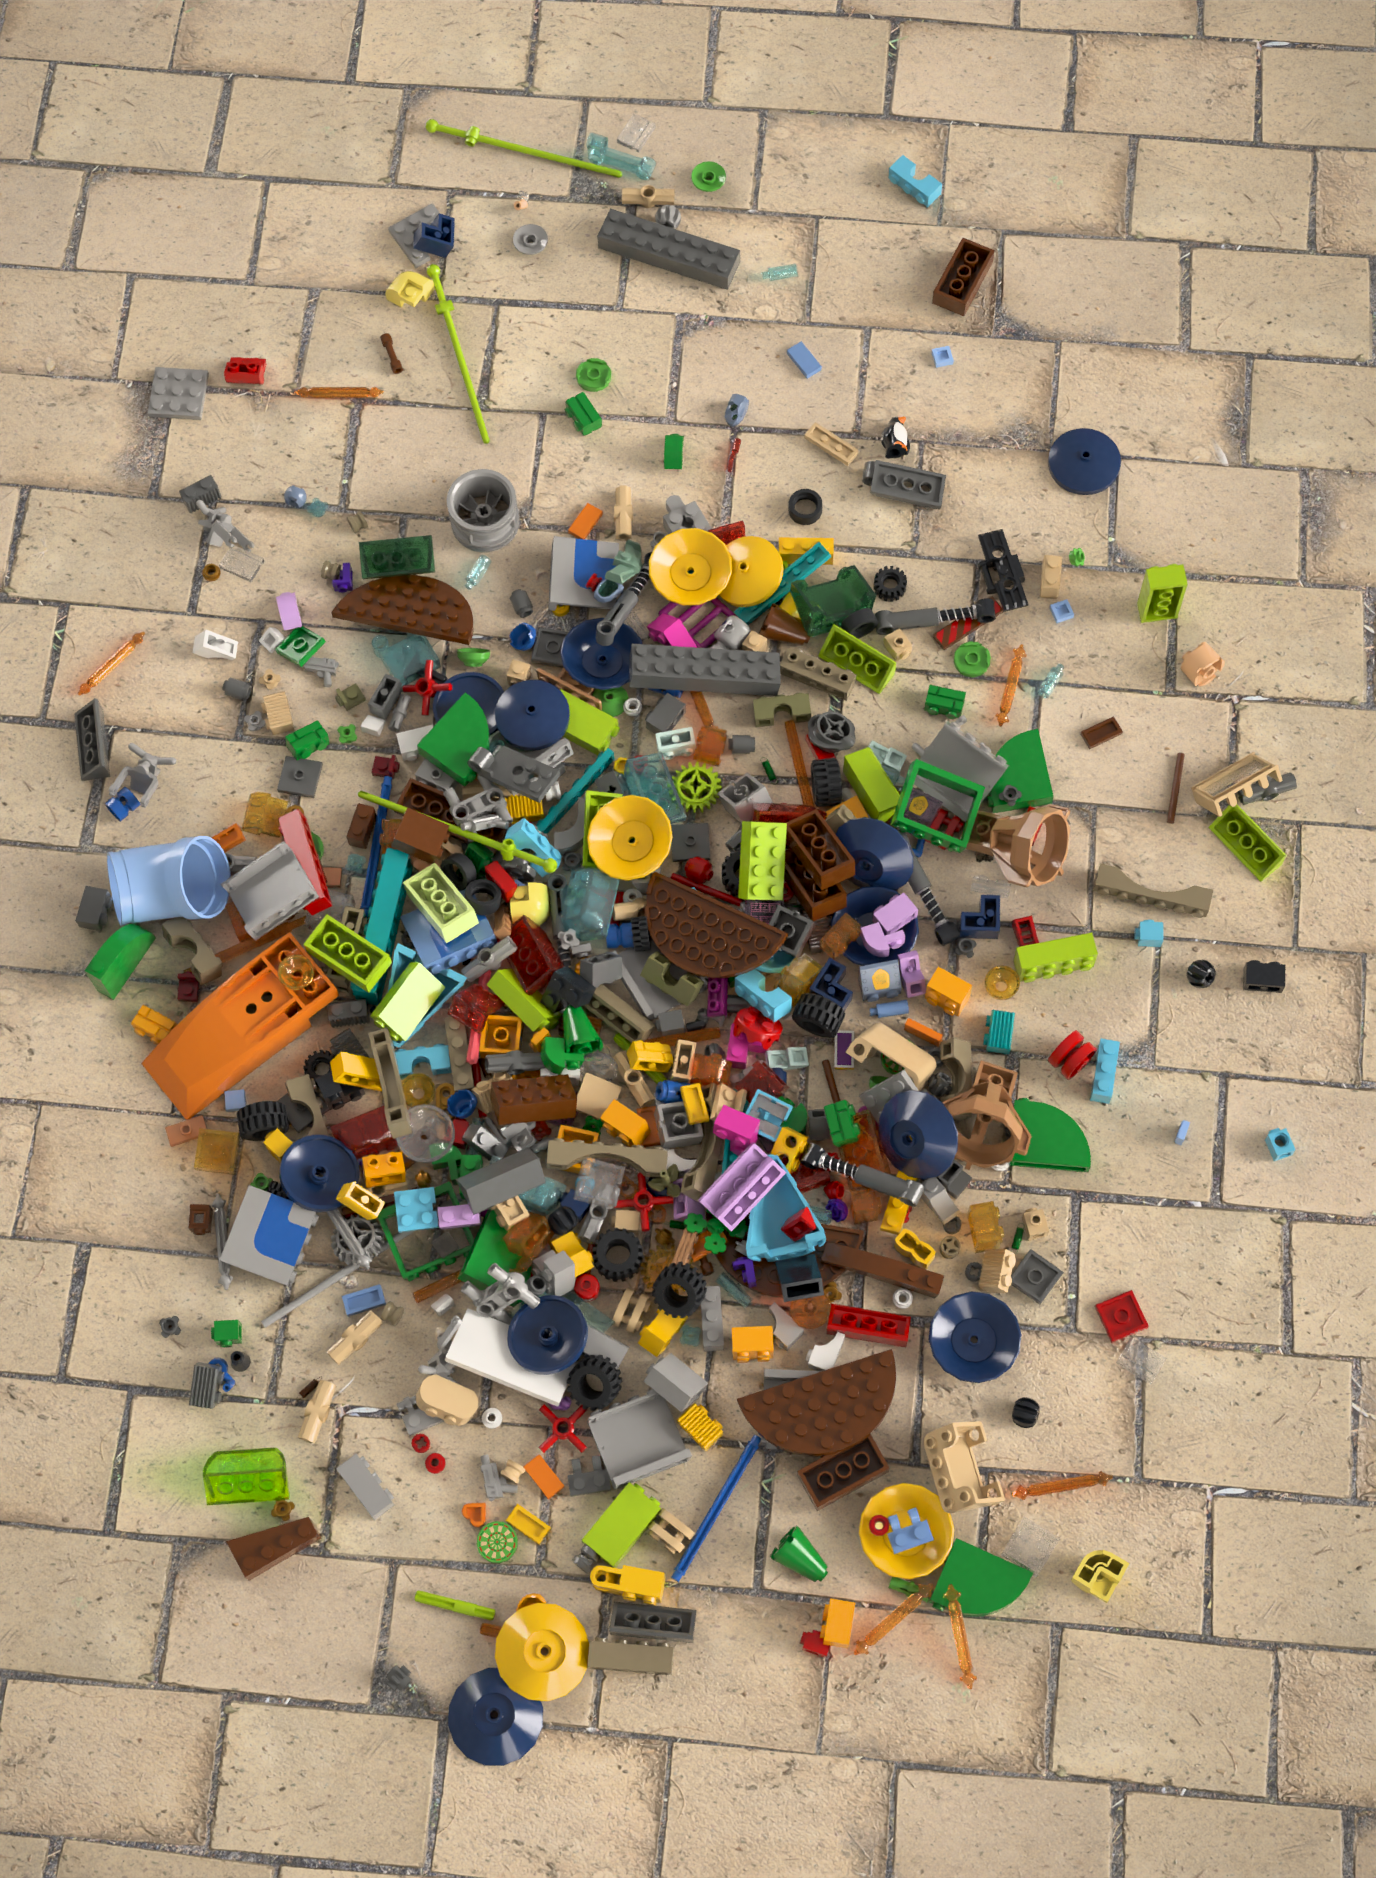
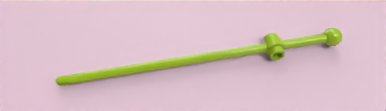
M434 119L426 122V130L428 132L434 133L439 131L465 138V144L470 147H474L477 142H482L610 176L622 177V172L616 169L480 135V129L475 126H471L469 130L463 131L440 125Z
M431 264L427 268V275L432 278L439 299V304H436L435 308L438 315H444L482 440L485 444H488L490 440L450 314V311L455 309L452 300L446 301L439 279L440 268L435 264Z
M365 791L358 792V797L402 814L406 812L407 807ZM436 819L450 825L449 832L501 851L502 858L506 861L513 860L515 856L542 866L547 873H553L557 869L556 860L553 858L542 859L518 850L512 839H505L503 843L468 830L463 831L460 827Z

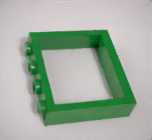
M915 759L909 766L891 826L899 828L901 832H909L915 838L926 839L935 846L946 847L950 852L961 853L967 847L985 787ZM916 775L973 797L960 840L903 817Z
M450 1181L434 1188L435 1199L448 1194L453 1206L460 1205ZM394 1204L380 1211L378 1219L403 1280L408 1279L409 1282L420 1277L419 1274L423 1272L429 1274L437 1271V1266L444 1263L448 1266L457 1262L456 1258L461 1256L467 1258L474 1242L470 1228L462 1227L469 1246L406 1271L386 1223V1219L396 1216V1206Z

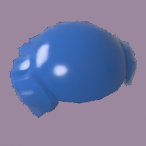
M525 622L519 623L518 626L512 629L509 635L511 646L521 651L529 650L536 640L535 628Z
M467 1089L455 1092L447 1100L449 1114L459 1119L468 1118L473 1114L477 1106V1097Z

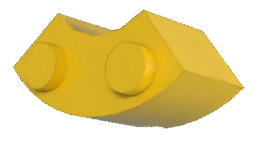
M570 1231L565 1235L557 1236L548 1241L551 1249L556 1254L564 1250L575 1263V1277L594 1267L591 1253L589 1251L586 1252L580 1245L581 1240L576 1232Z
M658 1309L656 1318L649 1326L645 1325L639 1333L641 1338L638 1344L655 1357H658L670 1344L674 1334L678 1333L688 1319L687 1315L685 1318H680L679 1316L672 1318L671 1314L667 1316L664 1314L665 1311L663 1309L661 1311Z

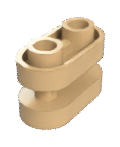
M626 1288L611 1324L620 1327L623 1322L627 1324L626 1331L634 1334L635 1331H640L644 1322L641 1318L644 1312L648 1313L652 1302L649 1301L650 1297L641 1294L639 1299L634 1297L635 1290ZM630 1304L636 1306L631 1317L626 1315Z
M662 1508L658 1513L662 1520L659 1524L651 1522L648 1526L650 1530L648 1535L657 1542L660 1539L666 1543L664 1547L672 1554H675V1552L680 1554L685 1548L680 1542L684 1537L691 1540L695 1533L670 1512ZM668 1525L678 1532L675 1537L664 1530Z

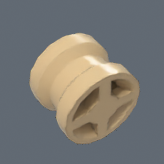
M508 1459L506 1462L507 1466L504 1470H501L500 1475L518 1484L519 1476L525 1472V1469Z

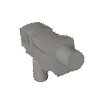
M311 657L304 664L305 671L317 673L318 677L324 678V686L331 687V675L336 676V668L339 666V663L335 659Z
M494 814L483 815L474 819L469 818L467 822L461 823L463 831L470 830L472 832L492 827L509 828L508 822L502 821V818Z
M488 1455L480 1457L482 1462L480 1468L484 1476L485 1492L490 1502L494 1499L504 1498L503 1492H518V1485L507 1484L505 1477L499 1478L496 1462L490 1463Z

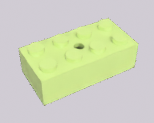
M436 863L403 882L408 897L446 943L479 923L473 907Z

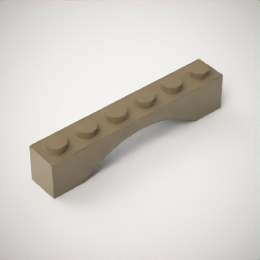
M1101 863L1093 890L1103 896L1112 895L1120 900H1134L1138 904H1151L1159 909L1168 908L1176 913L1185 912L1197 918L1207 917L1213 894L1212 889L1195 885L1175 892L1154 891L1133 882L1120 868Z
M388 1028L370 1032L369 1038L382 1087L388 1128L393 1139L412 1134L395 1049Z
M715 1083L701 1087L709 1115V1122L702 1123L704 1136L701 1151L696 1163L684 1174L681 1187L682 1194L697 1202L714 1183L720 1156L722 1139L713 1133L714 1121L710 1119L717 1088Z
M554 1138L553 1141L549 1140L546 1163V1168L567 1170L574 1164L584 1160L610 1158L631 1165L645 1177L661 1178L660 1171H667L668 1150H663L664 1148L662 1147L646 1149L641 1145L624 1147L620 1143H614L612 1146L604 1145L603 1142L587 1144L582 1140L564 1142L565 1140L561 1138Z

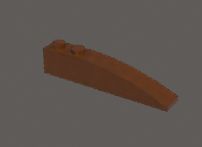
M826 1242L821 1258L822 1262L932 1298H936L939 1295L944 1275L908 1263L831 1242Z

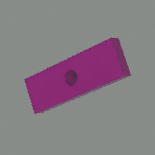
M708 978L707 1017L727 1016L728 978Z

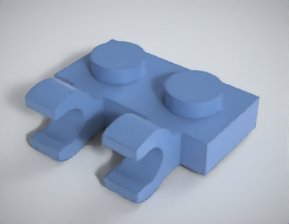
M916 1507L907 1511L912 1523L908 1527L901 1529L897 1514L888 1518L893 1532L888 1533L887 1536L894 1554L934 1540L927 1520L920 1521Z

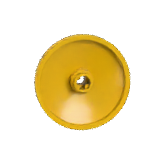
M757 536L741 537L727 544L726 547L732 558V574L726 588L719 596L727 603L737 607L755 606L771 597L779 587L783 577L782 557L775 546L768 540Z

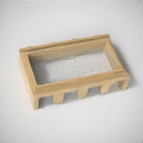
M1252 752L1191 787V790L1198 805L1220 817L1222 812L1218 802L1226 798L1227 803L1234 807L1237 805L1234 794L1242 789L1244 796L1252 797L1251 783L1258 780L1259 786L1265 789L1269 786L1266 775L1276 779L1278 782L1283 780L1278 765H1274L1255 755V752Z

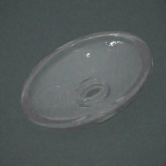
M423 1104L408 1109L412 1134L396 1138L401 1152L409 1159L420 1163H430L443 1158L450 1151L455 1138V1129L451 1118L442 1109L433 1105ZM425 1134L428 1139L423 1140L420 1136Z

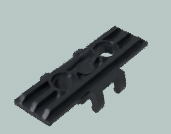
M1003 529L979 534L978 539L985 560L977 565L982 571L987 586V594L997 593L1003 612L1028 606L1029 604L1021 584L1025 582L1024 573L1017 554L1011 555ZM994 551H1001L1003 556L996 558L992 553ZM993 567L994 571L997 570L1000 579L997 583L993 584L988 568ZM1011 585L1014 586L1012 589H1006V588H1005V587H1011Z

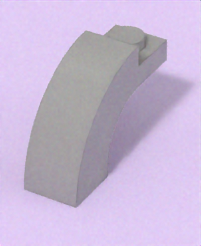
M585 797L578 798V818L574 826L566 831L555 832L554 848L562 856L565 853H574L583 846Z

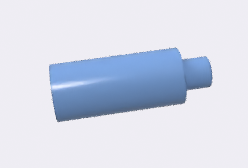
M907 1000L876 1004V1008H869L870 1016L877 1015L878 1018L908 1014L909 1007Z

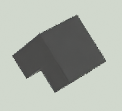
M953 1160L951 1166L938 1177V1181L946 1188L947 1193L957 1199L972 1181V1177L963 1171L961 1164Z

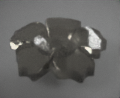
M976 851L974 853L976 862L979 863L983 860L991 862L994 857Z

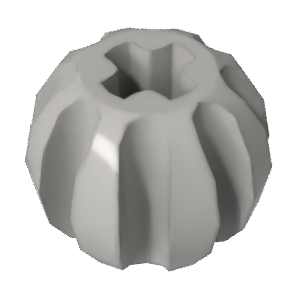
M666 204L657 210L655 221L658 224L676 229L681 222V214L673 205Z

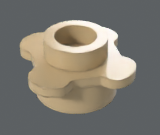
M267 669L265 674L259 678V683L272 690L277 686L281 677L278 674H274L271 669Z

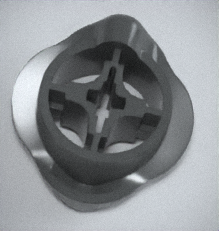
M829 711L811 717L808 722L809 740L825 752L836 753L841 750H848L855 744V726L840 713Z

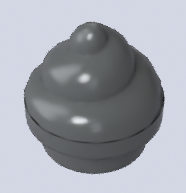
M711 1043L705 1047L704 1056L710 1062H717L725 1055V1051L717 1043Z

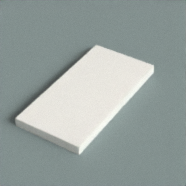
M467 1308L462 1324L458 1328L445 1361L558 1407L567 1386V1379L570 1377L569 1373L576 1365L577 1360L570 1367L555 1374L539 1375L531 1373L522 1368L510 1353L507 1341L509 1325L491 1317H482L476 1311Z

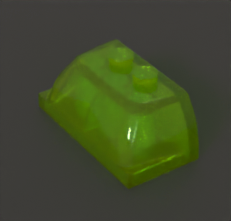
M278 1448L217 1451L207 1459L203 1468L207 1506L290 1500L286 1461L283 1453Z

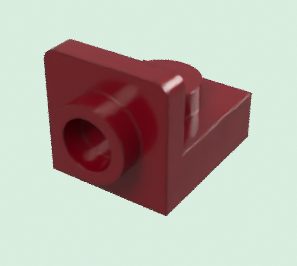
M392 755L391 758L375 756L371 771L372 776H389L394 779L395 773L399 772L400 762H398L396 755Z
M190 971L178 973L179 987L177 1000L181 1002H198L199 981Z

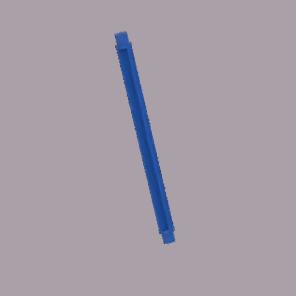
M385 776L381 784L380 797L389 800L393 786L392 777ZM380 805L377 811L363 898L360 909L365 911L367 918L369 907L372 903L388 808Z
M754 1434L751 1441H748L746 1448L688 1545L687 1550L674 1568L675 1571L671 1576L673 1580L679 1582L682 1576L686 1574L685 1572L756 1450L759 1448L758 1445L761 1442L759 1436Z

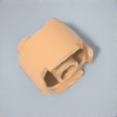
M1202 642L1192 652L1188 651L1183 655L1182 659L1184 661L1181 665V671L1195 686L1197 684L1204 686L1216 677L1214 673L1217 670H1222L1224 660L1210 645Z

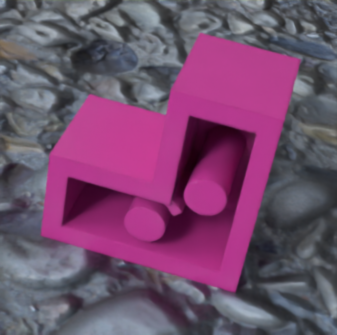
M662 613L646 626L650 632L648 634L654 642L657 641L665 646L698 648L679 618Z
M732 1023L726 1067L745 1070L748 1052L765 1054L768 1049H763L759 1041L749 1043L746 1034L743 1032L739 1037H735L733 1035L734 1024Z
M723 1105L714 1122L713 1133L721 1139L730 1140V1151L739 1156L752 1142L756 1143L760 1120Z

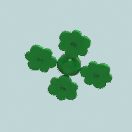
M689 1213L687 1219L684 1220V1225L687 1226L686 1229L689 1233H694L695 1231L701 1233L707 1227L711 1236L705 1238L704 1248L713 1254L726 1250V1240L720 1237L724 1229L729 1232L731 1237L736 1236L738 1238H743L745 1232L748 1231V1226L745 1225L744 1219L732 1232L713 1214L714 1218L710 1219L708 1223L701 1214L696 1215L695 1213Z

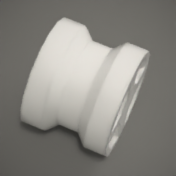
M558 781L547 792V802L554 798L558 800L561 798Z

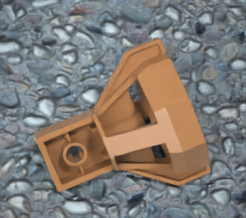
M1048 804L1018 816L1005 817L978 810L966 849L995 856L1008 883L1029 887L1030 885L1040 886L1052 882L1057 875L1062 876L1064 873L1062 865L1068 853L1070 826L1067 818L1070 810L1066 807ZM1045 823L1046 841L1041 855L1031 850L1039 826Z
M981 1060L972 1088L967 1092L942 1102L953 1117L963 1113L977 1114L970 1139H967L958 1132V1151L955 1159L966 1162L965 1169L970 1170L972 1164L987 1168L1012 1161L1015 1153L1027 1154L1031 1134L1015 1111L1011 1098L1018 1072ZM992 1120L1005 1124L1011 1132V1137L1005 1142L994 1145L982 1144L988 1123L992 1122Z

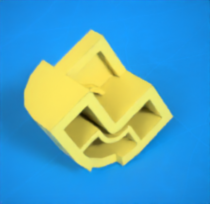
M413 271L402 272L387 288L385 293L386 299L399 307H402L404 303L415 307L419 300L427 301L435 290V286L432 280Z
M529 882L527 886H517L513 897L510 899L514 931L538 928L550 916L549 890L546 885Z
M1106 1550L1093 1551L1087 1554L1081 1561L1071 1581L1084 1592H1089L1107 1603L1130 1563Z

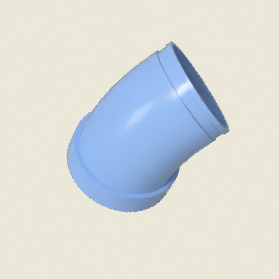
M185 837L174 843L107 852L110 889L120 926L129 923L135 924L176 917H184L190 920L209 919L219 915L227 904L229 893L221 884L231 877L229 863L221 846L210 837Z

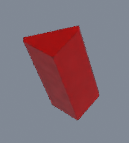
M831 1303L826 1334L836 1336L837 1332L845 1334V1338L906 1348L911 1317Z

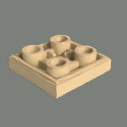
M587 1072L584 1073L576 1095V1111L599 1120L614 1099H618L622 1087Z

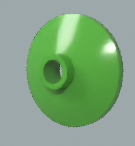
M707 161L698 164L693 169L691 179L694 186L699 190L712 192L724 185L726 173L724 168L718 163Z
M622 686L606 690L595 689L592 694L593 697L601 700V711L612 717H616L624 712L623 705L628 700V694ZM613 696L612 699H607L606 697Z

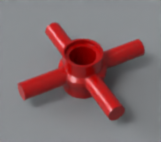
M426 660L424 678H420L415 685H404L402 688L404 693L417 692L423 697L422 716H429L430 698H434L437 691L452 690L451 683L438 684L432 679L433 660Z
M638 1173L639 1191L635 1194L634 1198L613 1200L614 1208L634 1207L639 1211L641 1229L646 1232L650 1230L648 1212L651 1211L653 1206L674 1203L673 1197L670 1196L653 1197L646 1190V1177L642 1173ZM641 1199H646L649 1201L645 1205H641L638 1203Z
M545 1404L541 1406L539 1411L553 1424V1433L538 1447L543 1453L558 1439H568L581 1453L587 1449V1446L573 1433V1424L587 1411L582 1408L583 1405L569 1418H558ZM561 1424L569 1426L568 1431L565 1433L558 1432V1427Z

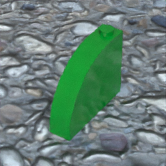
M464 693L417 745L418 754L464 787L468 783H472L477 776V772L468 766V760L478 747H483L489 751V729L483 710L471 696Z
M1033 729L1014 736L995 755L996 757L998 755L1003 757L1007 761L1008 768L988 793L989 796H987V805L992 808L993 814L1029 808V806H1044L1053 802L1054 796L1039 730ZM1007 785H1012L1022 793L1021 798L1016 800L1014 806H1009L1007 802L999 799V794L1003 793Z
M136 924L125 925L112 934L84 970L97 991L114 1000L155 941V935Z
M1027 1098L1014 1100L1013 1107L1031 1134V1140L1027 1154L1015 1153L1009 1166L1089 1173L1091 1155L1087 1139L1079 1125L1068 1114L1052 1105L1030 1101Z
M490 1208L485 1214L482 1225L478 1230L457 1279L463 1282L470 1281L479 1290H485L497 1282L495 1278L487 1273L489 1267L496 1263L507 1273L516 1272L523 1275L525 1283L530 1278L532 1269V1257L528 1240L518 1223L511 1226L508 1231L501 1227L496 1219L497 1214ZM521 1299L516 1300L510 1306L514 1308L517 1304L523 1303Z
M956 1538L929 1603H932V1607L938 1611L944 1612L945 1609L962 1616L979 1617L994 1614L1017 1600L1027 1587L1033 1572Z

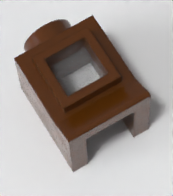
M190 1204L188 1228L194 1235L211 1233L213 1209L210 1205Z

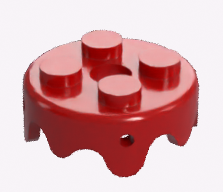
M752 1006L739 1010L733 1022V1035L735 1037H739L743 1032L746 1034L749 1043L759 1041L765 1050L769 1049L774 1041H779L783 1030L779 1020L773 1022L768 1017H765L756 1007Z

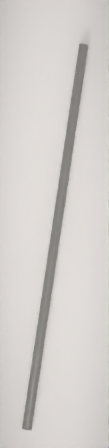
M545 1137L544 1139H542V1140L539 1141V1142H542V1141H544V1140H547L548 1137ZM460 1194L456 1195L458 1202L464 1200L461 1199ZM449 1199L439 1207L453 1206ZM437 1207V1208L434 1209L433 1211H437V1217H438V1207ZM415 1231L398 1232L392 1236L395 1244ZM387 1240L384 1244H381L383 1248L381 1251H377L378 1255L390 1248ZM353 1263L347 1265L261 1322L265 1328L359 1268L360 1265L358 1264L357 1267Z

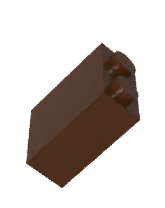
M407 807L391 847L433 864L435 859L440 860L444 850L441 848L442 843L446 844L450 833L447 831L450 825Z

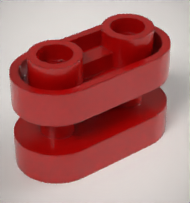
M941 808L930 828L940 831L942 825L945 824L948 827L944 834L953 837L956 832L959 833L964 823L956 815L952 819L948 818V811ZM938 846L939 848H941V849H943V850H946V849H947L946 847Z

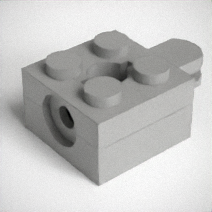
M678 495L670 496L666 500V509L669 513L663 516V527L668 534L679 529L698 528L712 533L711 526L695 501L685 505Z

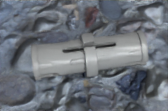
M400 694L397 706L392 711L393 717L388 726L391 731L395 729L396 732L400 731L403 719L407 716L406 711L411 701L410 696L405 695L404 698V694Z

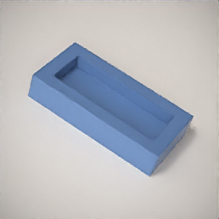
M802 341L787 350V355L807 379L822 370V366Z
M380 1284L342 1296L348 1317L386 1305Z

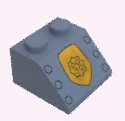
M898 960L859 967L858 982L863 1001L874 1002L882 997L894 998L901 994L902 987Z

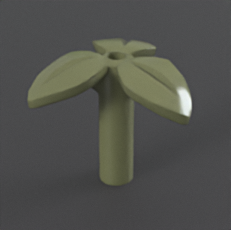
M676 1164L671 1165L667 1171L661 1170V1178H655L648 1182V1186L655 1191L661 1192L667 1187V1195L670 1197H678L681 1193L680 1186L672 1184V1182L679 1178V1170Z

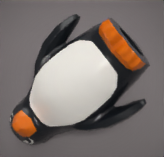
M904 416L892 417L886 428L882 431L883 440L881 443L886 449L885 457L887 459L908 455L910 451L907 431L903 427L906 420Z

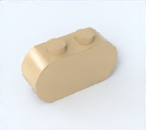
M431 1375L424 1379L416 1393V1403L420 1410L424 1411L428 1416L443 1419L449 1425L461 1426L468 1423L478 1408V1398L473 1390L439 1375Z

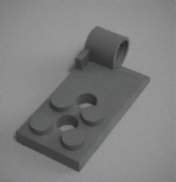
M879 460L865 463L862 482L871 486V494L877 497L938 510L941 509L946 475ZM910 482L912 487L907 488L903 483ZM921 486H928L930 491H923L921 489Z
M498 745L492 754L487 749L478 747L467 762L468 766L477 772L479 776L539 803L560 776L559 770L506 746ZM518 770L523 771L521 774L514 775V773ZM533 777H537V778H538L537 781H533V782H530V781H529V780H530L531 778H533Z

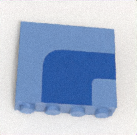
M466 889L459 891L464 898ZM419 909L400 917L423 966L432 975L438 974L449 967L456 966L467 959L474 958L481 949H490L498 943L485 915L476 914L479 923L448 943L443 940Z

